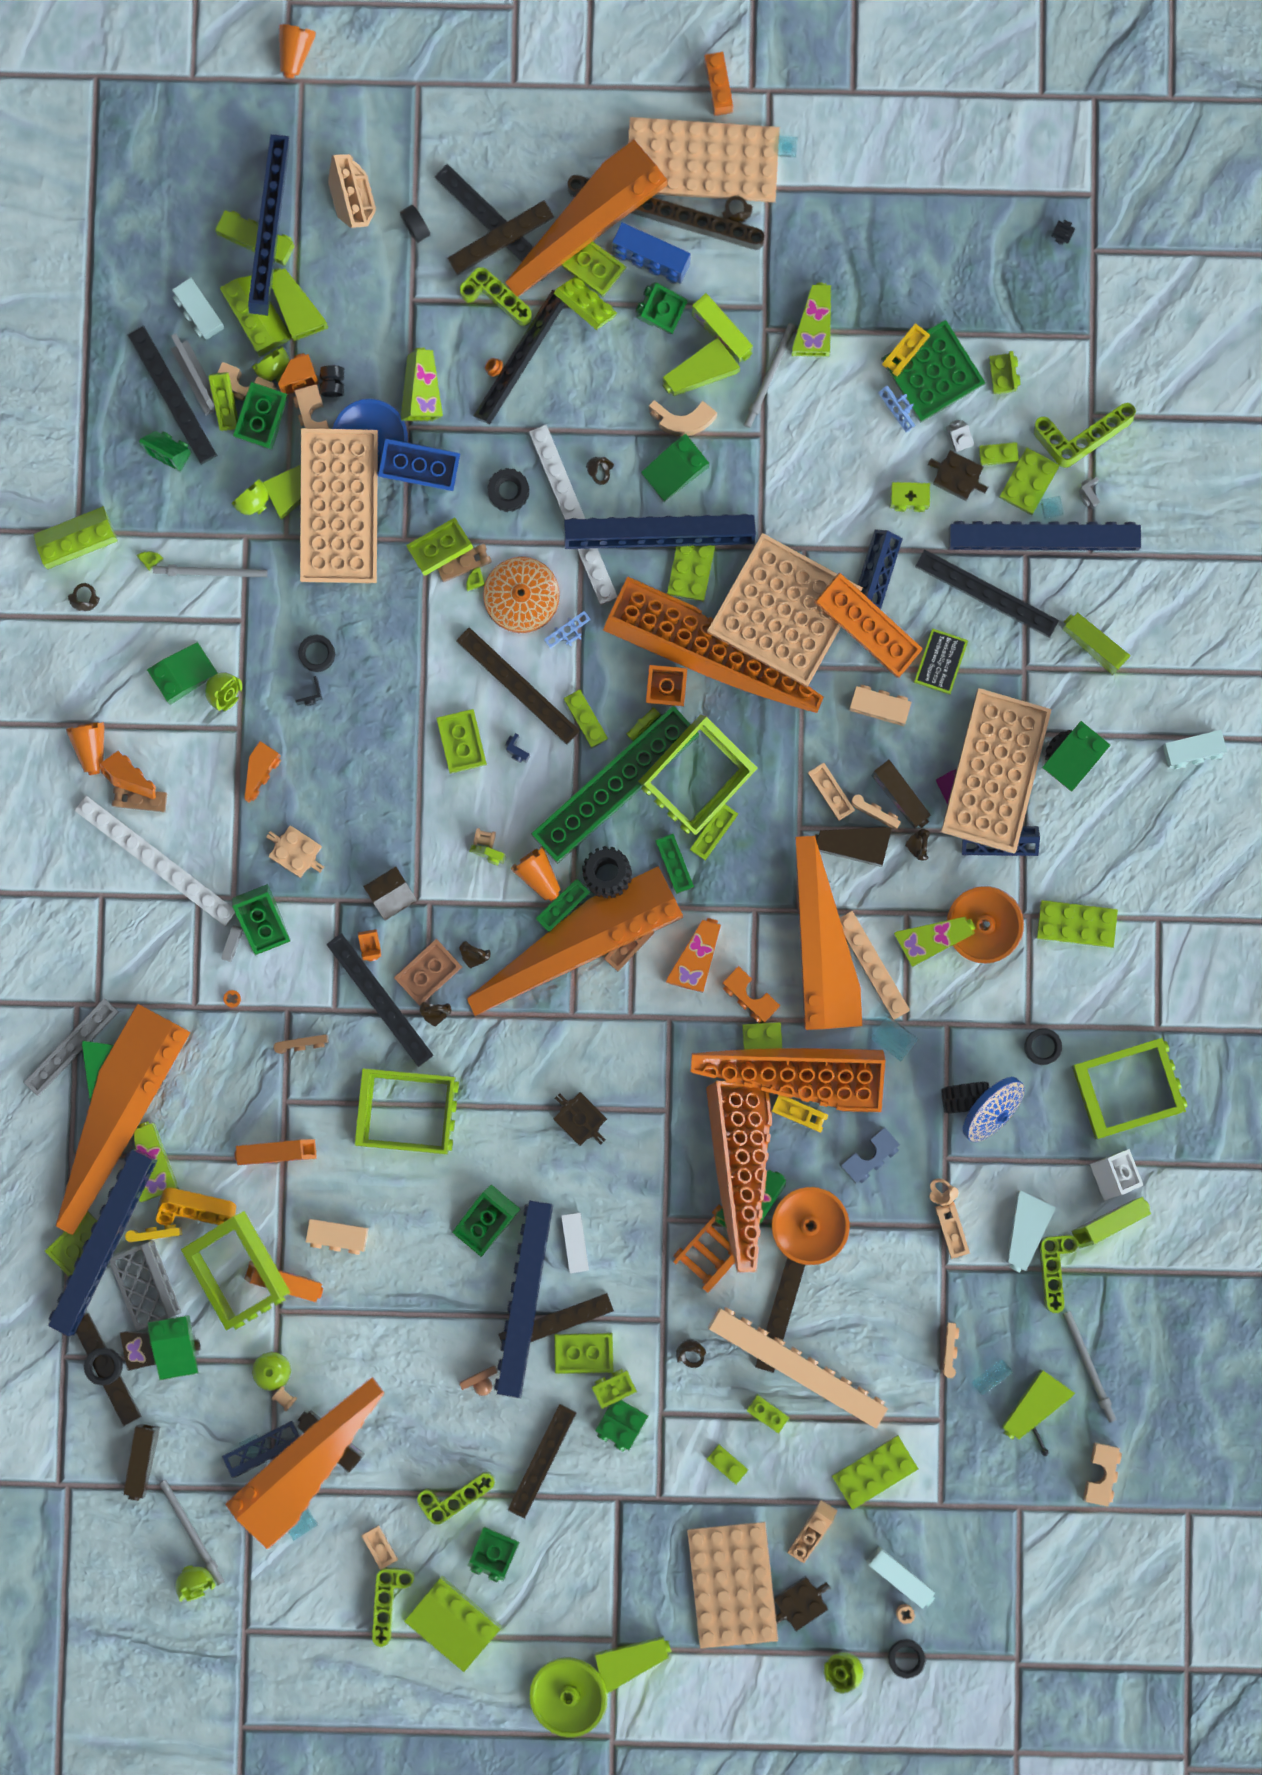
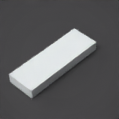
M581 1213L562 1215L570 1273L589 1271Z

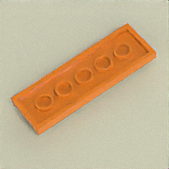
M841 573L834 577L815 600V603L897 678H900L923 650L920 645Z

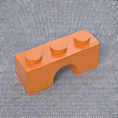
M724 53L706 54L704 63L707 79L710 84L714 116L733 113V101Z
M738 966L722 983L725 986L723 990L729 996H736L739 999L737 1003L744 1010L748 1008L752 1012L751 1016L758 1023L761 1021L765 1023L781 1005L768 993L760 999H751L746 993V987L752 981V978Z

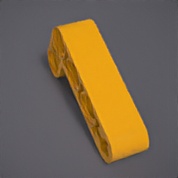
M166 1188L163 1190L158 1203L156 1221L161 1225H170L173 1223L176 1215L220 1225L236 1215L237 1206L232 1201L176 1188Z

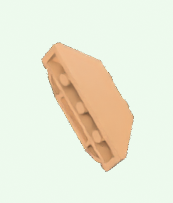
M350 154L333 155L328 184L336 215L350 228L367 227L376 211L368 176Z

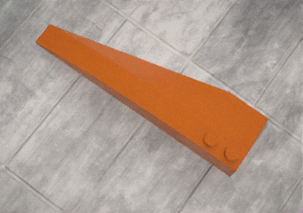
M632 140L602 163L507 279L506 285L517 297L668 185L666 177L635 140Z
M815 836L795 837L805 1030L862 1026L861 987Z
M826 1048L727 1050L692 1053L691 1073L725 1079L726 1082L730 1083L734 1081L746 1087L752 1088L753 1086L760 1088L762 1091L789 1098L796 1097L800 1098L801 1101H811L825 1107H835L836 1110L881 1112L886 1060L883 1050Z
M715 1081L706 1087L716 1172L726 1228L737 1273L756 1272L759 1250L757 1244L761 1231L759 1225L763 1212L761 1206L764 1201L767 1174L765 1168L769 1155L767 1149L771 1136L769 1130L770 1126H772L769 1092L762 1091L760 1088L753 1086L752 1088L746 1087L734 1081L733 1083Z
M373 1377L316 1422L225 1503L235 1519L266 1549L272 1547L297 1524L303 1511H306L310 1505L309 1502L313 1496L320 1490L323 1481L328 1478L344 1454L346 1447L353 1441V1437L358 1429H361L365 1423L364 1420L368 1414L373 1411L383 1396L384 1391Z

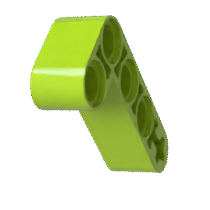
M483 267L475 269L461 284L460 293L465 302H473L484 293L520 326H527L532 321L531 309L487 269ZM479 275H485L487 277L482 282L477 280V277ZM494 287L500 289V292L497 294H493L490 291ZM468 288L474 290L471 295L464 294V291ZM507 300L514 301L512 306H506L504 303ZM520 313L523 315L526 313L527 317L522 316L520 318Z
M1069 1235L1045 1237L1039 1243L1044 1303L1046 1309L1052 1313H1060L1064 1309L1065 1304L1060 1254L1072 1253L1078 1248L1077 1239ZM1068 1238L1073 1242V1246L1069 1250L1065 1249L1063 1245L1064 1241ZM1048 1240L1054 1244L1051 1251H1046L1044 1248V1244ZM1049 1260H1053L1056 1264L1052 1271L1046 1268V1263ZM1052 1279L1057 1281V1288L1055 1290L1048 1288V1282ZM1049 1293H1059V1296L1055 1295V1301L1059 1302L1055 1310L1054 1307L1050 1306V1303H1053V1296H1049Z
M484 1472L441 1502L432 1490L425 1489L418 1495L417 1502L429 1521L434 1525H440L490 1491L495 1484V1477L490 1472ZM483 1477L486 1479L490 1478V1486L483 1485L480 1488L482 1492H479V1488L474 1483L477 1482V1485L482 1483ZM473 1488L475 1496L472 1498L467 1497L465 1489ZM429 1494L432 1497V1502L425 1504L422 1501V1495ZM456 1499L459 1502V1507L457 1509L450 1508L449 1500ZM433 1511H441L443 1518L441 1520L434 1519L432 1516Z
M385 1567L376 1576L372 1640L378 1647L386 1646L391 1639L394 1589H404L412 1585L415 1576L410 1569ZM383 1572L390 1574L391 1580L389 1582L382 1581L381 1574ZM408 1574L411 1579L410 1582L403 1583L400 1580V1575ZM380 1593H388L389 1601H381L379 1598ZM380 1612H385L388 1615L386 1622L379 1620L378 1614ZM381 1627H385L383 1635L387 1636L383 1641H380V1638L377 1637L381 1632Z

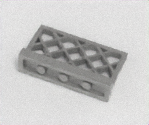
M176 333L171 335L176 344L171 350L205 415L207 416L215 412L210 382L188 340L181 343Z
M154 1241L142 1244L110 1259L111 1267L136 1331L148 1327V1322L168 1319L182 1313ZM140 1250L144 1256L142 1263L132 1260L135 1252ZM122 1258L128 1261L124 1271L118 1268L115 1260ZM131 1263L140 1267L137 1276L128 1273ZM143 1268L151 1274L149 1281L139 1278ZM126 1276L135 1279L131 1289L124 1285ZM138 1281L147 1285L144 1294L135 1291ZM150 1286L158 1292L156 1300L147 1296ZM133 1294L142 1297L138 1307L131 1303ZM145 1299L154 1303L151 1312L141 1309ZM157 1305L164 1308L165 1316L159 1317L154 1314ZM140 1312L149 1315L147 1322L143 1325H140L138 1321Z

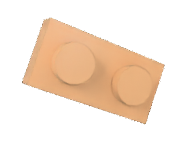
M379 1525L362 1535L380 1570L398 1560Z

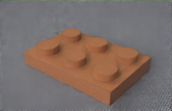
M435 939L400 971L394 979L421 1006L422 1002L427 1001L463 967Z

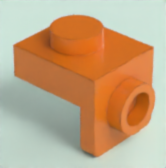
M377 929L358 932L362 960L375 961L380 958L381 946Z

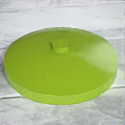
M563 1657L548 1662L537 1672L530 1687V1704L535 1717L548 1731L562 1737H578L587 1734L598 1725L607 1708V1689L602 1677L591 1665L580 1659Z

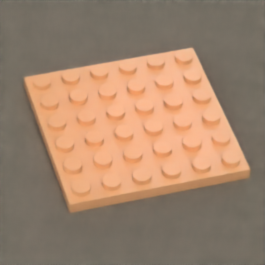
M762 533L707 633L808 687L841 628L838 623L815 603V600L837 573ZM851 582L857 589L862 590L861 586Z

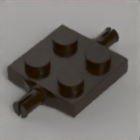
M951 450L946 459L941 463L932 458L928 463L929 466L937 469V476L933 485L967 501L970 493L975 489L984 494L988 489V486L979 482V476L984 467Z
M581 1092L569 1101L559 1093L558 1096L563 1101L557 1096L554 1099L557 1100L562 1108L553 1118L554 1121L579 1146L592 1137L601 1145L606 1139L598 1131L607 1118Z
M805 1576L775 1596L774 1600L781 1613L776 1615V1623L778 1624L786 1619L791 1623L795 1631H798L829 1610L821 1595L831 1589L828 1582L826 1581L819 1587H816Z

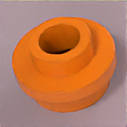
M489 359L485 365L487 374L491 377L500 374L503 363L500 359Z

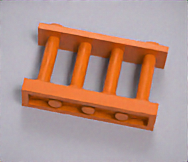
M720 1204L711 1212L714 1216L684 1250L679 1248L673 1255L675 1258L673 1262L675 1264L679 1261L683 1262L703 1280L704 1286L702 1288L707 1293L710 1292L734 1264L730 1242L711 1226L715 1221L717 1212L723 1208ZM705 1231L729 1251L728 1254L730 1256L726 1261L720 1260L698 1240ZM692 1246L715 1265L717 1271L713 1275L705 1273L685 1255Z

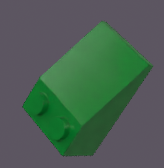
M251 382L233 436L272 450L279 431L287 394Z
M154 431L140 438L139 443L147 455L179 472L182 471L191 455V451L188 448L189 445L181 440L178 442L172 440V436L164 431L162 433Z
M684 434L651 462L641 474L665 502L707 470L709 462L688 435Z
M198 642L147 669L170 705L218 674Z
M1080 721L1044 764L1042 769L1072 792L1111 744Z
M268 884L232 898V907L255 955L291 941Z
M491 1184L481 1193L452 1233L482 1257L521 1209Z
M190 1315L148 1322L150 1341L159 1379L164 1380L199 1373Z

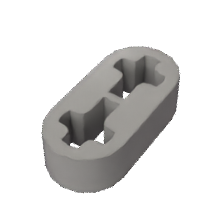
M232 926L222 953V960L232 962L243 932L242 927Z

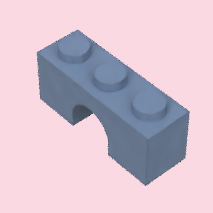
M885 1127L869 1140L875 1147V1155L872 1159L863 1160L857 1153H854L840 1165L855 1183L858 1181L863 1183L870 1177L868 1173L873 1168L878 1170L884 1164L883 1159L887 1156L891 1158L899 1151L897 1147L900 1144Z

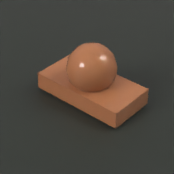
M493 1365L461 1381V1389L464 1390L473 1385L476 1394L480 1396L488 1395L493 1386L488 1377L498 1373L496 1366Z

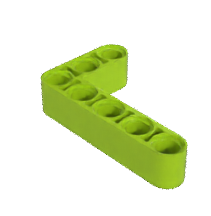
M1123 403L1070 441L1045 416L1039 417L1036 420L1033 432L1037 440L1057 464L1063 468H1068L1128 427L1134 420L1136 408L1131 403ZM1127 412L1130 416H1124L1122 413ZM1107 423H1113L1115 426L1110 427ZM1040 426H1044V427H1046L1047 429H1046V430H1040L1039 427H1040ZM1097 433L1100 437H1094L1092 434ZM1056 440L1058 444H1052L1050 441ZM1077 444H1083L1085 447L1080 448ZM1067 454L1070 456V458L1066 459L1062 457V455Z

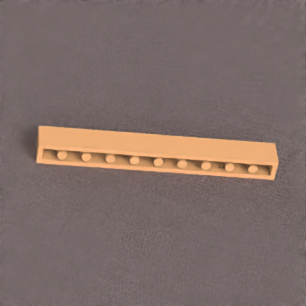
M720 1307L718 1308L707 1327L708 1329L877 1429L888 1410L884 1406L885 1402L876 1396L874 1399L867 1396L868 1391L861 1387L855 1389L850 1386L851 1381L843 1376L841 1379L835 1377V1372L825 1366L823 1370L817 1366L819 1362L811 1357H808V1359L800 1356L802 1352L794 1347L788 1349L784 1346L785 1342L777 1337L774 1340L767 1336L769 1332L761 1327H758L756 1330L751 1327L752 1322L744 1317L741 1319L734 1316L735 1312L725 1307L724 1310Z

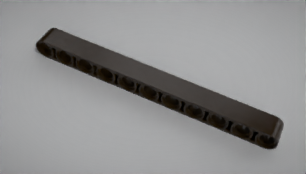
M579 175L571 176L567 182L569 194L575 197L590 178ZM573 183H579L581 187L578 189H573L571 185ZM651 197L631 212V214L753 250H758L764 245L765 234L759 228ZM646 204H650L653 206V208L651 210H645L643 206ZM668 209L671 213L664 216L661 211ZM681 215H687L689 219L686 221H682L679 219V217ZM699 220H704L707 222V224L705 226H699L697 222ZM722 225L725 230L719 232L715 227ZM738 230L741 231L743 235L740 237L734 236L733 232ZM753 236H758L761 238V240L759 242H754L751 240V238Z

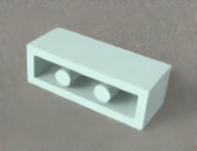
M189 278L173 289L175 296L172 298L178 307L183 306L185 309L183 314L189 322H194L196 325L194 330L199 337L203 336L205 340H208L225 328L192 278Z
M1222 730L1163 745L1168 768L1174 767V770L1186 767L1185 764L1190 762L1193 765L1203 763L1204 759L1211 758V760L1223 758L1222 755L1227 752Z

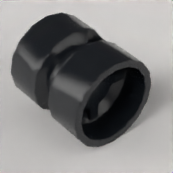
M335 365L320 367V379L323 380L320 383V395L324 397L344 396V383H342L344 380V368Z

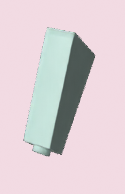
M1018 1191L1016 1196L1007 1255V1263L1011 1264L1009 1268L1020 1272L1021 1269L1027 1270L1056 1208L1022 1191Z
M880 1546L867 1559L870 1567L922 1609L925 1605L928 1607L935 1599L933 1597L935 1592Z

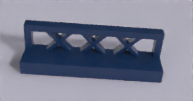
M874 530L858 585L862 587L861 592L869 600L872 601L874 593H877L878 598L874 604L880 610L903 538L888 530ZM891 538L895 540V543H894V546H893L892 549L890 548V545H889ZM885 557H888L889 563L885 567L884 560ZM882 574L883 582L880 585L878 579L879 576Z
M1022 826L1015 854L997 848L987 849L986 845L976 843L978 846L974 849H966L967 843H976L966 839H962L961 853L962 855L1038 856L1040 845L1039 826ZM1027 843H1035L1034 849H1025L1023 846Z
M290 1421L227 1453L222 1458L231 1477L236 1478L277 1457L301 1435H299L293 1421ZM291 1427L295 1437L289 1440L282 1439L283 1430ZM269 1437L277 1439L275 1447L272 1449L263 1447L265 1440ZM251 1446L259 1448L258 1454L254 1458L246 1456L248 1448ZM233 1455L241 1456L240 1465L232 1468L228 1458Z

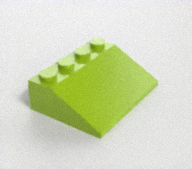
M443 1576L438 1579L404 1621L463 1672L466 1671L502 1627Z

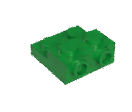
M657 282L647 285L643 292L645 299L636 307L635 312L638 313L636 318L650 326H656L669 334H673L688 299Z
M619 1400L609 1405L595 1430L598 1432L597 1437L605 1442L610 1439L615 1442L614 1447L622 1452L625 1449L629 1451L648 1415L623 1400Z
M483 1527L467 1566L471 1567L470 1571L475 1574L481 1575L482 1572L489 1575L488 1579L493 1582L504 1581L520 1542Z

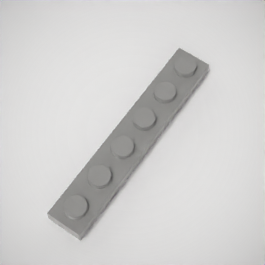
M103 999L27 1078L24 1084L39 1096L82 1051L81 1041L91 1042L119 1011L106 999Z

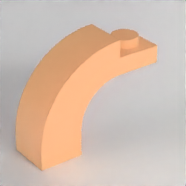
M655 400L649 405L650 415L656 420L661 419L659 428L676 436L697 434L705 430L717 417V412L704 401L692 413L685 416L671 414Z

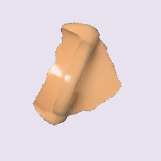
M937 1178L930 1184L931 1192L929 1198L932 1202L945 1206L951 1204L957 1198L959 1192L957 1188L951 1186L946 1180ZM941 1182L948 1187V1190L941 1193L935 1184Z

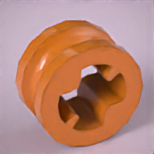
M229 990L224 994L223 1001L228 1007L235 1008L240 1004L241 996L237 991ZM229 994L237 995L238 999H235L237 1000L235 1004L227 1002Z

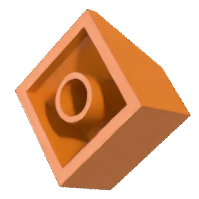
M298 354L289 361L278 383L281 392L289 395L295 393V390L316 384L319 385L309 354Z
M649 665L646 703L684 707L688 668Z

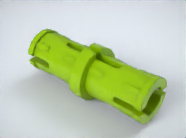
M652 707L645 716L637 720V723L626 735L632 741H635L661 714Z

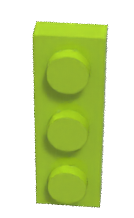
M229 372L210 374L208 377L220 431L235 430L238 415Z
M580 689L564 698L591 748L608 740L607 735Z
M724 804L712 817L690 848V851L706 861L734 822L738 813Z

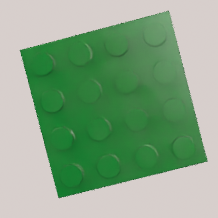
M947 320L926 331L930 334V337L897 377L892 374V370L886 368L901 393L907 395L905 398L909 404H913L911 408L920 423L986 383ZM889 354L882 357L881 361L884 362ZM896 357L893 360L896 365L901 362Z

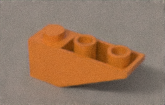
M259 741L249 756L245 800L248 803L258 797L260 793L258 789L262 784L265 785L270 778L269 773L272 769H276L281 762V759H279L281 755L261 741Z
M117 751L100 763L101 773L113 786L151 799L156 798L155 785L152 781H147L144 778L142 771L138 767L134 768L126 755H122Z

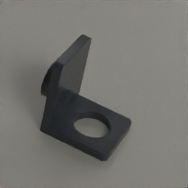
M313 676L317 695L295 700L297 705L305 704V706H312L316 704V701L323 700L317 676Z

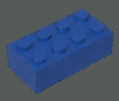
M623 222L612 242V251L616 258L623 261L625 259L629 260L635 267H644L655 276L660 274L673 284H676V282L682 283L690 266L691 253Z
M385 438L378 477L453 491L460 453Z

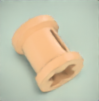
M477 828L473 844L486 845L492 849L496 832L480 831V828Z
M282 1386L271 1399L281 1404L286 1412L297 1398L292 1397L284 1390L285 1387Z
M901 1604L897 1607L896 1615L901 1623L907 1624L914 1620V1610L910 1605ZM907 1610H909L908 1613L910 1614V1616H905L904 1618H902L903 1615L901 1614V1612H906Z

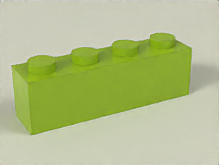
M225 210L215 229L217 235L255 253L258 223L250 218L248 220L242 218L239 213L233 210L231 212ZM285 234L278 235L275 262L282 266H286L295 247L292 238Z

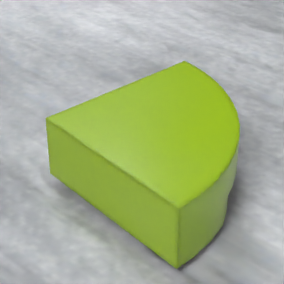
M142 552L137 555L149 571L164 559L155 552Z
M480 567L474 569L469 575L466 582L467 591L485 586Z

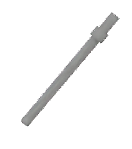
M791 323L788 324L757 396L748 409L749 414L744 423V426L751 428L755 416L761 410L760 405L796 327Z
M177 565L153 566V574H168V576L182 574L268 577V570L177 567Z
M1071 1311L1063 1313L1099 1397V1405L1101 1409H1104L1109 1423L1116 1421L1111 1408L1110 1398L1104 1392Z
M167 1481L161 1482L159 1485L206 1565L204 1566L205 1569L211 1573L217 1585L222 1584L224 1580L217 1569L218 1565L215 1560L212 1561Z

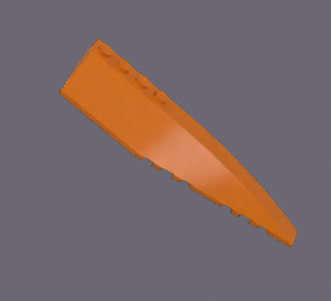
M627 576L607 618L603 631L722 683L783 704L815 713L818 712L824 698L821 694L707 633L714 619L711 617L707 618L699 608Z
M659 866L632 878L631 883H628V889L622 890L623 894L619 895L617 893L615 898L608 896V899L603 898L602 895L600 897L594 896L573 911L550 932L546 933L467 998L474 1016L682 919L683 914Z
M138 1003L98 1073L64 1199L55 1225L71 1235L75 1233L113 1170L191 1033Z

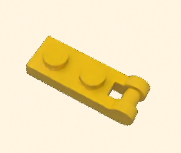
M915 323L885 359L882 366L892 370V374L897 377L930 337V334ZM895 357L901 361L898 365L893 362Z
M778 1095L771 1111L820 1133L823 1130L824 1120L828 1118V1115L781 1095ZM812 1115L817 1116L815 1124L810 1122Z
M176 1224L164 1226L165 1230L158 1231L157 1227L145 1228L143 1233L130 1230L126 1232L125 1238L128 1242L180 1236L182 1235V1227L176 1228Z

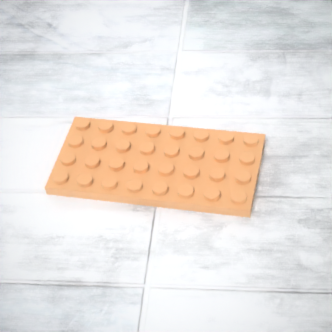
M630 117L628 143L635 140L668 180V185L656 195L729 199L732 196H740L746 201L773 203L776 201L780 127Z
M301 428L300 582L377 583L378 430Z
M977 689L941 829L942 833L1015 854L1052 709L984 689Z

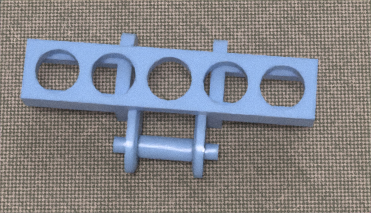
M888 386L878 392L906 433L916 426L908 415L910 413L909 410H912L913 404H909L905 398L906 394H901L900 397L896 398ZM901 401L907 406L904 410L898 404ZM894 406L898 407V413L894 411Z
M583 611L572 620L569 617V622L559 629L555 627L556 631L544 639L549 648H552L562 640H566V645L569 644L570 646H572L571 643L577 638L581 640L580 636L582 634H578L577 631L581 626L590 621L586 612ZM585 615L586 620L581 622L579 618ZM578 621L579 625L576 626L573 622ZM565 626L571 628L569 633L564 632ZM574 632L576 635L568 640L567 636ZM554 637L555 642L550 644L548 640Z

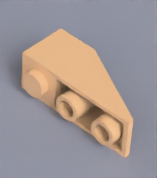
M821 1500L787 1553L805 1563L833 1523L838 1510Z

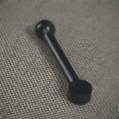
M1034 1427L1032 1430L1042 1449L1041 1454L1047 1456L1049 1451L1045 1448L1036 1427Z

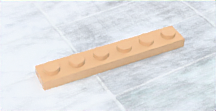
M853 911L840 917L847 942L891 1018L895 1020L909 1012V1007Z

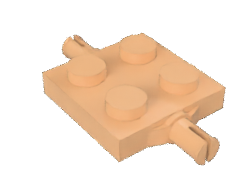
M291 825L280 837L272 831L267 834L266 838L275 843L274 849L268 857L300 879L305 871L311 867L319 873L324 869L325 866L315 861L322 846Z

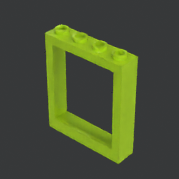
M700 714L638 782L642 785L641 790L648 796L652 795L655 798L654 802L661 809L665 807L669 811L667 815L673 821L678 820L681 823L680 828L685 833L697 835L758 768L706 716ZM700 729L739 769L699 813L689 821L651 781Z
M1163 1038L1072 1065L1095 1139L1186 1112L1187 1102L1184 1096L1181 1097L1179 1090L1181 1089V1083L1178 1077L1175 1078L1173 1072L1175 1065L1172 1059L1169 1060L1167 1053L1169 1052V1046L1167 1041H1163ZM1157 1047L1176 1107L1106 1128L1088 1069Z
M362 1068L355 1146L448 1154L453 1149V1139H450L451 1131L454 1132L455 1120H452V1112H456L457 1101H454V1093H458L459 1082L456 1081V1077ZM375 1078L447 1085L441 1146L369 1139Z
M245 1211L231 1217L181 1249L226 1331L232 1327L237 1330L244 1326L246 1319L248 1322L258 1317V1312L262 1314L272 1309L271 1304L274 1303L276 1306L285 1301L284 1296L291 1293ZM235 1230L271 1294L236 1316L200 1254L201 1250Z

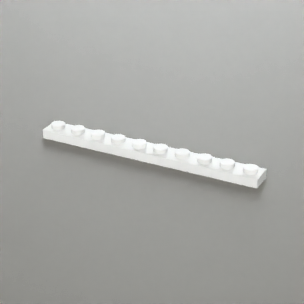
M547 425L529 431L564 519H585ZM598 548L577 549L600 606L616 600L617 594Z
M85 796L74 810L224 926H227L236 913L233 907L88 796Z

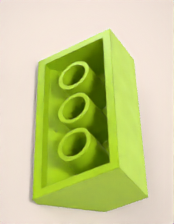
M250 275L236 278L220 287V290L260 358L290 341L292 337L271 302L269 303L268 315L249 313L248 300L252 277Z
M104 506L33 534L38 553L43 565L47 569L118 541Z

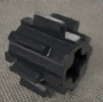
M1065 219L1063 222L1058 221L1051 237H1054L1055 242L1061 245L1064 242L1068 244L1075 231V227H1072V223Z

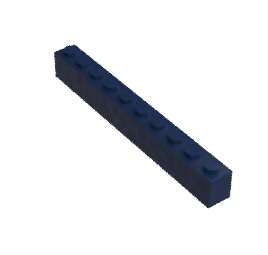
M270 134L248 300L250 314L268 315L289 155V136Z
M748 514L564 519L565 549L755 544L756 537L755 517Z
M954 521L949 526V550L1139 551L1141 548V525H1136V522H1125L1124 525H1117V522H1106L1105 525H1100L1098 522L1079 524L1076 521L1067 522V524H1060L1057 521L1048 522V524H1041L1039 521H1032L1029 524H1022L1020 521H1012L1010 524H1003L1002 521H993L991 524H984L983 521H974L972 524H965L964 521Z
M132 1149V1151L127 1153L124 1160L126 1163L116 1176L117 1182L108 1193L109 1199L100 1209V1218L98 1222L93 1224L91 1228L92 1234L83 1245L82 1250L84 1251L74 1264L75 1270L66 1280L67 1287L58 1297L57 1308L49 1316L50 1322L48 1326L66 1336L75 1335L158 1159L140 1150Z
M529 1200V1204H525L523 1216H526V1222L521 1225L520 1230L523 1240L522 1243L518 1244L517 1254L520 1257L519 1262H515L514 1274H517L516 1281H512L510 1293H513V1299L508 1302L507 1308L510 1317L509 1320L505 1321L504 1332H507L506 1340L503 1339L501 1343V1351L504 1352L503 1358L498 1361L497 1371H500L499 1379L496 1378L494 1385L497 1395L520 1399L522 1397L553 1205L549 1203Z

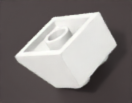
M1130 1149L1090 1164L1104 1201L1143 1186Z

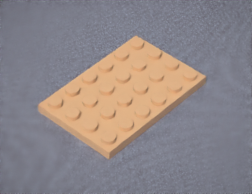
M766 1522L688 1529L700 1649L778 1641Z

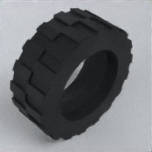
M513 468L498 470L490 478L487 487L492 504L505 512H514L517 509H521L529 498L530 490L527 478L520 471L518 472ZM505 481H512L518 487V493L512 499H505L499 493L500 485Z

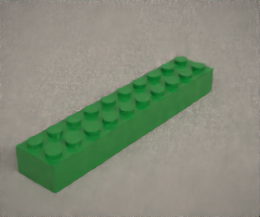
M673 705L531 833L532 837L557 864L560 863L641 790L642 785L638 781L691 724ZM698 732L686 743V745L674 756V758L669 763H671L679 754H681L690 744H692L699 737Z

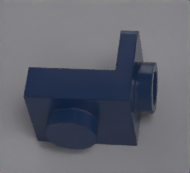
M516 733L513 737L510 735L505 743V746H507L506 751L512 754L511 758L515 761L527 763L530 754L515 746L519 735Z

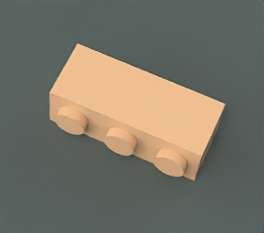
M860 685V687L856 686L849 711L904 726L912 702L908 701V698L897 695L896 698L889 696V692L883 690L875 692L869 686Z
M309 1219L306 1242L310 1243V1247L321 1248L322 1245L329 1246V1250L341 1251V1248L349 1249L348 1253L360 1255V1251H365L369 1228Z

